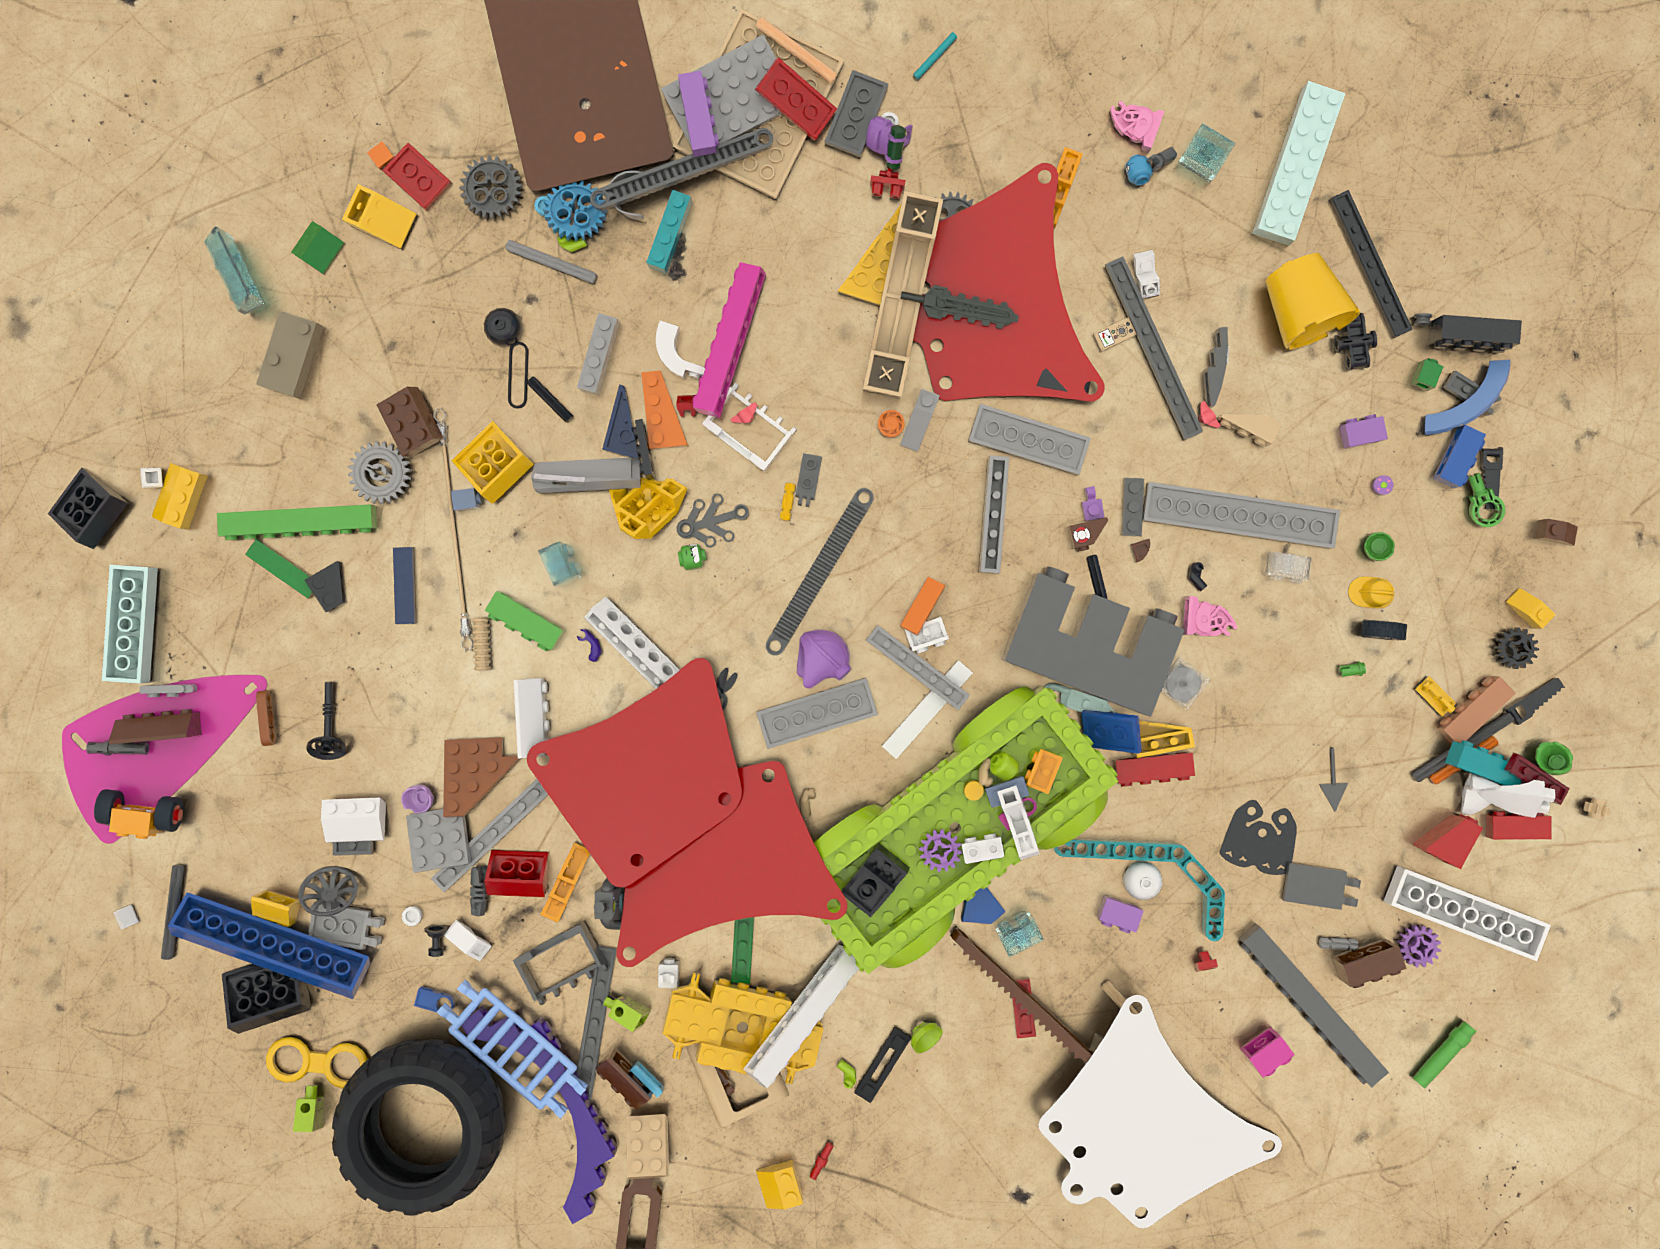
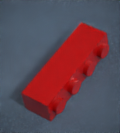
M1190 751L1140 758L1113 759V769L1117 773L1115 778L1118 780L1117 784H1120L1121 787L1132 786V782H1140V785L1151 784V780H1159V783L1171 782L1170 778H1178L1179 781L1190 780V776H1195L1193 753Z

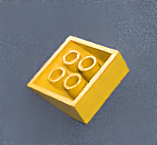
M493 421L451 460L474 488L492 504L534 465Z

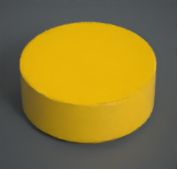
M970 780L964 785L963 792L969 800L975 801L983 796L984 788L979 781Z

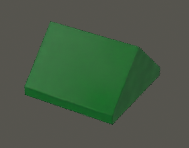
M312 221L291 253L324 275L345 243Z

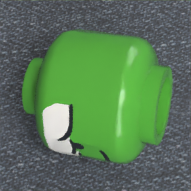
M699 544L682 546L680 551H678L680 567L683 566L685 570L701 568L703 561L706 560L705 549H701Z

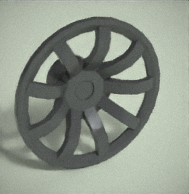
M335 866L321 868L308 875L300 885L298 891L299 902L302 908L312 915H335L344 911L353 903L358 893V883L355 876L347 869ZM332 872L330 885H327L322 873ZM338 872L345 874L346 876L336 886ZM318 876L323 888L310 883V881ZM347 881H352L353 888L346 887L342 889V886ZM305 887L314 890L317 894L304 895ZM345 893H352L348 902L341 897ZM309 899L318 900L313 903L311 908L305 903ZM322 904V906L326 909V912H319L315 910L318 906Z

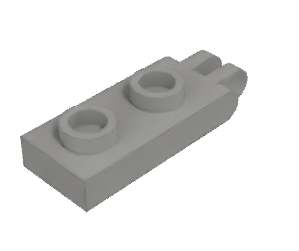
M195 684L140 686V694H147V697H160V693H166L167 697H177L179 693H190L198 690Z

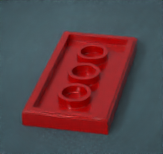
M779 57L775 59L755 88L756 92L812 140L817 139L837 110L831 102Z

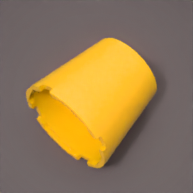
M1312 253L1293 261H1288L1265 280L1286 349H1298L1328 337L1327 332L1336 327L1338 330L1344 328L1360 314L1357 305L1320 253Z

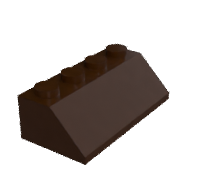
M192 709L180 710V714H173V711L161 712V716H154V712L142 713V717L135 718V714L122 715L123 719L115 720L109 744L202 735L200 712L192 713Z

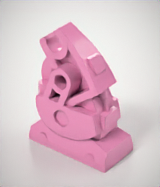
M1122 101L1118 103L1121 111H1116L1114 106H1112L1110 113L1116 130L1121 136L1126 135L1130 137L1132 142L1142 143L1141 150L1149 153L1164 111L1158 110L1153 112L1151 109L1143 106H1126Z
M1185 596L1183 629L1185 631L1183 635H1193L1195 633L1199 636H1217L1223 633L1225 636H1230L1231 633L1227 631V626L1230 625L1233 630L1237 628L1232 616L1222 606L1212 605L1209 602H1199L1198 597Z

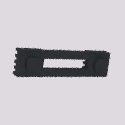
M897 1027L893 1028L885 1044L855 1089L854 1093L869 1103L873 1101L911 1040L910 1035L897 1029ZM889 1048L895 1050L894 1055L877 1082L871 1080L870 1078Z

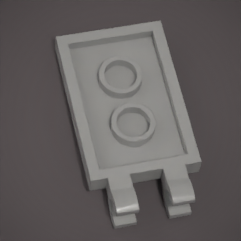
M321 904L315 911L326 912V909ZM348 907L344 911L331 916L311 914L308 935L338 946L364 950L366 945L373 947L381 945L382 937L368 936L369 926L377 928L384 926L385 918L371 917V911Z

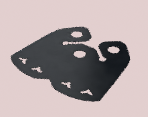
M1256 800L1248 801L1234 813L1220 849V855L1226 861L1239 867L1245 868L1254 865L1265 874H1286L1288 862L1292 863L1297 835V825L1291 812L1286 808H1282L1272 814V821L1278 830L1282 832L1281 835H1277V831L1270 823L1258 821L1250 825V827L1246 826L1247 822H1252L1263 815V809ZM1249 807H1254L1256 809V813L1254 815L1248 814L1247 811ZM1281 815L1287 817V822L1284 824L1279 822ZM1260 829L1267 831L1265 837L1259 836L1258 832ZM1231 851L1233 857H1231L1229 854H1226V852ZM1244 856V858H1245L1247 861L1239 860V859H1241V858ZM1268 863L1270 868L1263 866V864ZM1280 865H1282L1283 867H1285V869H1282V868L1277 869V868H1278Z

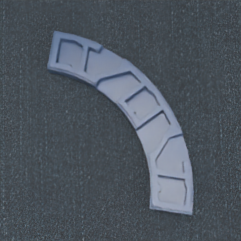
M1489 361L1488 372L1483 383L1469 399L1450 410L1426 415L1425 435L1443 433L1462 424L1466 425L1489 409L1500 396L1504 385H1506L1511 361Z

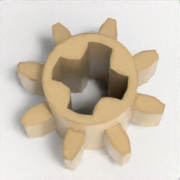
M1592 798L1591 803L1585 802L1583 810L1588 811L1587 817L1603 820L1604 816L1609 817L1611 808L1606 807L1607 801Z

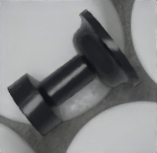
M430 925L424 928V932L432 938V947L428 948V956L440 957L444 955V948L440 947V937L447 932L448 927L444 925Z

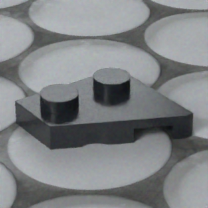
M338 561L304 580L325 613L343 603Z

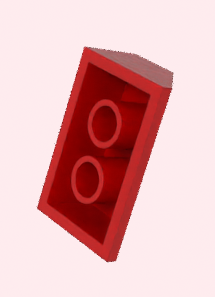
M491 850L484 880L487 895L545 897L548 883L549 853Z

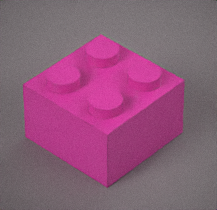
M1269 1027L1240 1048L1253 1068L1263 1078L1272 1075L1280 1065L1289 1063L1292 1059L1291 1057L1295 1055L1281 1035L1272 1027Z

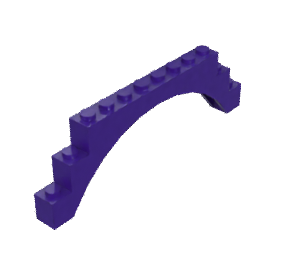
M484 1006L472 1012L462 1024L467 1036L489 1012ZM504 1016L495 1022L491 1020L476 1039L489 1041L506 1022L508 1017ZM542 1017L529 1024L562 1053L560 1049L561 1044L557 1038L553 1037L551 1033L552 1028L548 1021H544ZM514 1023L497 1044L509 1048L523 1030ZM528 1036L516 1051L527 1057L538 1043ZM543 1049L532 1062L542 1069L553 1055L546 1049ZM558 1061L547 1076L555 1083L567 1070V1067ZM566 1082L559 1092L562 1094L572 1116L577 1138V1164L573 1184L563 1209L571 1223L574 1224L593 1213L596 1203L593 1196L588 1193L604 1185L606 1172L599 1165L615 1156L617 1145L612 1138H609L605 1123L599 1120L596 1107L589 1102L588 1092L585 1090L582 1095H579Z

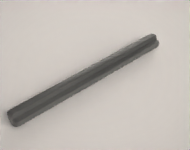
M1504 713L1475 732L1466 741L1473 743L1474 748L1512 723L1514 718L1510 713ZM1449 750L1412 774L1413 778L1417 782H1421L1446 766L1445 761Z

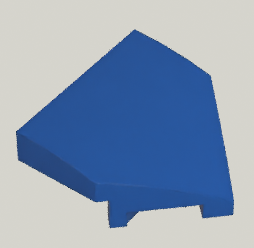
M987 887L985 889L980 888L975 892L976 895L971 900H964L961 922L992 924L1006 911Z

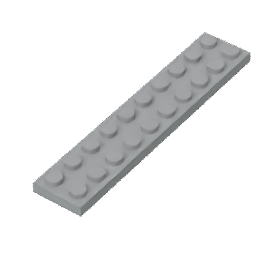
M1148 482L1142 521L1334 549L1340 510Z

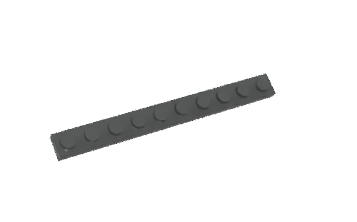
M1124 256L1105 264L1109 277L1134 327L1136 336L1183 439L1186 440L1202 433L1203 429Z

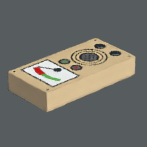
M1129 317L1093 334L1101 352L1137 335Z

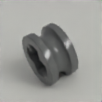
M1420 313L1414 315V318H1416L1415 326L1432 325V321H1430L1432 314Z

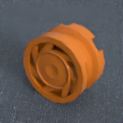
M887 410L880 415L878 428L884 436L896 437L903 432L905 427L904 418L898 411Z

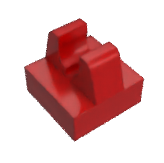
M695 395L677 396L676 406L681 417H684L685 410H690L691 416H695L696 410L693 408V398Z
M1208 951L1198 953L1200 962L1195 964L1196 972L1218 967L1216 959L1210 960Z

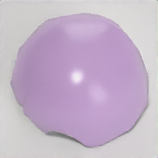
M422 784L412 785L402 793L401 802L404 809H410L417 814L426 812L432 806L434 796L428 787Z

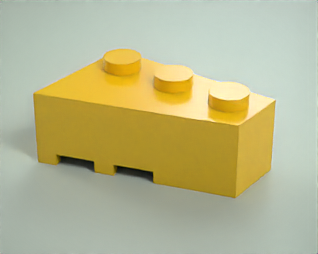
M1139 720L1142 751L1139 754L1133 753V756L1140 758L1193 748L1195 745L1192 729L1186 726Z

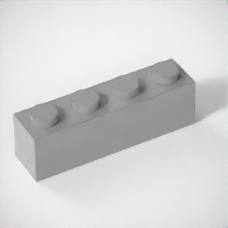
M598 313L577 385L580 391L599 396L620 324L617 318Z

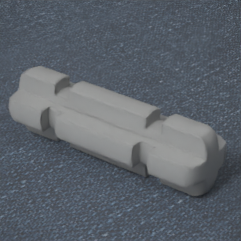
M1320 938L1319 947L1322 949L1357 950L1358 940H1347L1344 938H1330L1329 940L1328 938Z

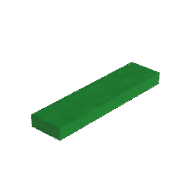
M255 539L245 555L307 599H310L313 593L304 581L310 575L260 540Z
M754 917L739 919L734 922L731 983H751Z

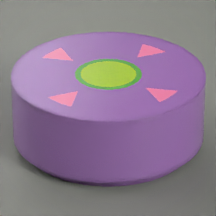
M1386 475L1376 477L1372 483L1373 491L1378 495L1390 493L1393 489L1392 479Z

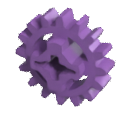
M943 829L940 830V833L933 830L932 836L927 833V841L921 840L924 847H919V850L924 851L920 858H926L924 865L930 863V870L937 867L938 872L941 871V868H944L947 872L949 865L954 868L953 862L960 861L957 854H962L961 850H957L961 843H955L957 836L950 837L951 831L944 834ZM940 837L948 839L951 843L946 844L942 842ZM934 840L933 848L927 850L929 843ZM941 845L942 848H947L943 851V855L935 853L938 850L937 846ZM954 850L952 858L947 861L949 852ZM936 857L941 863H936L930 858Z
M1412 925V930L1405 928L1406 934L1400 933L1399 935L1402 937V940H1397V943L1401 944L1400 950L1403 952V959H1406L1405 962L1409 965L1413 964L1417 968L1419 964L1422 967H1426V962L1432 965V958H1439L1436 952H1441V949L1437 948L1441 941L1435 940L1438 934L1432 933L1433 930L1431 928H1425L1423 925H1420L1419 928L1416 925ZM1421 934H1425L1429 939H1424ZM1409 953H1414L1417 958H1413Z

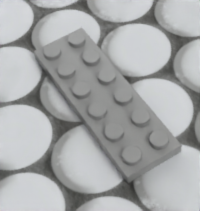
M980 404L969 442L1080 475L1091 438Z
M867 678L756 712L767 749L878 715Z

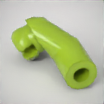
M566 235L562 238L559 236L557 238L559 246L569 252H574L587 246L586 241H583L582 238H579L577 242L571 238L567 241Z
M841 1059L836 1067L844 1073V1087L851 1089L856 1084V1071Z

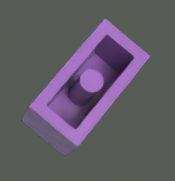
M1376 414L1365 416V420L1357 421V418L1345 420L1346 424L1340 426L1344 449L1388 439L1384 417H1376Z
M1104 895L1097 918L1101 920L1102 925L1108 927L1115 925L1119 927L1120 931L1130 934V931L1137 932L1144 910L1141 907Z

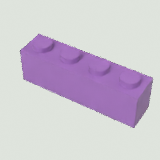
M701 71L678 74L693 157L716 153V146H719L717 133L713 134L712 127H715L714 115L709 114V108H712L710 96H706L705 90L708 89L706 77L702 78Z

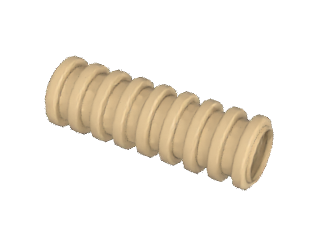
M487 617L472 619V622H474V625H472L474 637L472 639L475 640V643H473V646H475V649H473V652H475L473 664H475L474 670L476 671L491 669V666H489V663H491L489 651L491 649L488 647L490 645V642H488V639H490V636H488V633H490L488 621L490 620Z

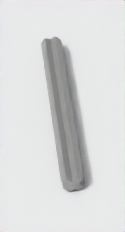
M512 240L507 241L505 247L507 251L590 283H594L597 274L595 272Z

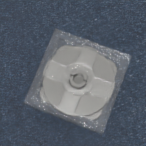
M1178 657L1170 667L1161 692L1188 711L1210 682V679L1181 657Z

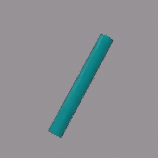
M954 32L914 72L913 76L915 79L919 80L957 39V35Z

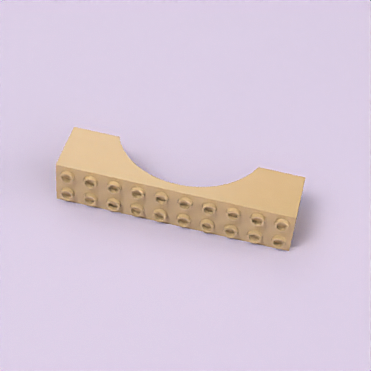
M904 191L863 390L902 397L920 303L900 299L901 292L918 295L923 293L943 199Z

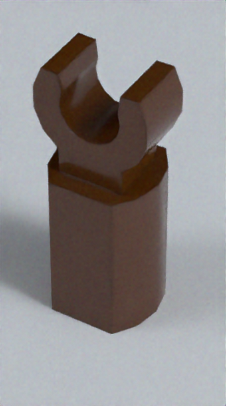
M715 1067L728 1096L735 1092V1088L729 1081V1075L725 1070Z

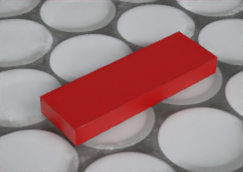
M1030 978L1015 979L1032 995ZM1012 998L1017 1039L1036 1037L1034 1015H1028V1009L1022 1010V1003L1016 1004V998Z

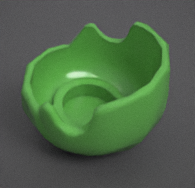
M1376 532L1367 537L1364 550L1370 559L1385 561L1394 553L1395 543L1390 535L1384 532Z

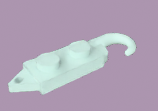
M1049 683L1044 686L1060 692L1061 703L1067 708L1079 712L1092 710L1101 712L1113 711V713H1116L1107 700L1057 683Z

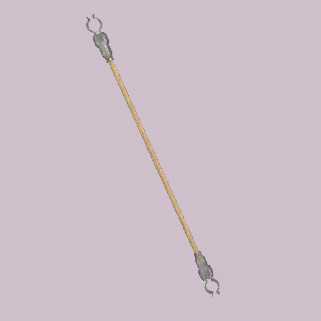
M435 408L436 411L434 412V415H433V416H434V419L437 420L436 417H435V415H436V413L438 412V409ZM444 412L442 422L439 423L438 421L436 424L444 438L439 442L443 453L462 611L460 634L464 639L461 642V646L467 652V649L463 646V641L466 639L465 636H468V639H470L472 628L469 625V618L465 611L446 454V433L448 430L444 422L446 419V413Z

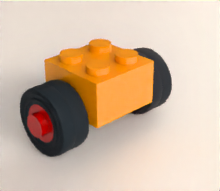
M104 789L98 794L94 806L96 822L110 825L109 832H115L116 836L127 837L129 834L136 835V838L148 839V836H156L160 832H175L179 828L183 817L182 799L170 796H162L156 807L125 805L124 795L121 791Z

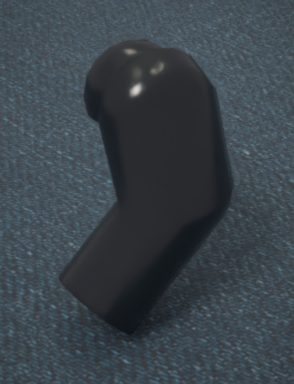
M1196 562L1190 567L1189 580L1199 591H1202L1207 587V584L1201 578L1204 566L1201 562Z

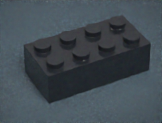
M1442 315L1432 320V325H1429L1428 345H1435L1434 348L1445 349L1447 346H1452L1454 350L1473 348V351L1481 352L1485 351V349H1492L1493 353H1504L1505 350H1511L1514 346L1520 344L1522 320Z

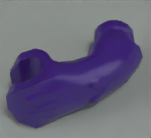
M580 629L585 632V638L577 636V639L579 641H588L591 644V653L588 659L596 662L598 657L602 655L599 641L589 630Z

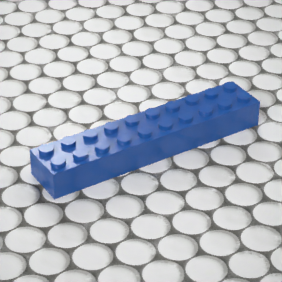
M188 892L168 925L170 934L175 937L350 999H354L370 966L369 956Z

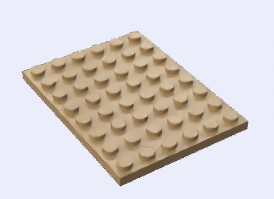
M740 9L716 59L764 34L775 57H779L822 96L827 98L835 80L832 83L828 82L756 27V23L760 17ZM774 25L835 71L838 76L844 64L843 58ZM783 114L750 131L753 132L761 128L770 130L773 134V144L769 149L715 170L777 199L808 136ZM681 129L672 147L688 156L692 154V148ZM764 134L760 135L758 141L761 144H766L769 141V137Z

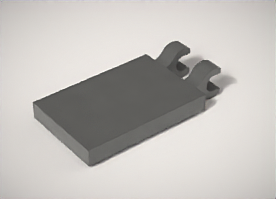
M1288 862L1282 900L1342 910V904L1357 907L1358 899L1344 896L1345 885L1360 888L1361 880L1347 877V871Z

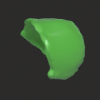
M1555 741L1541 743L1536 749V762L1546 773L1561 776L1567 774L1572 769L1573 755L1565 745Z

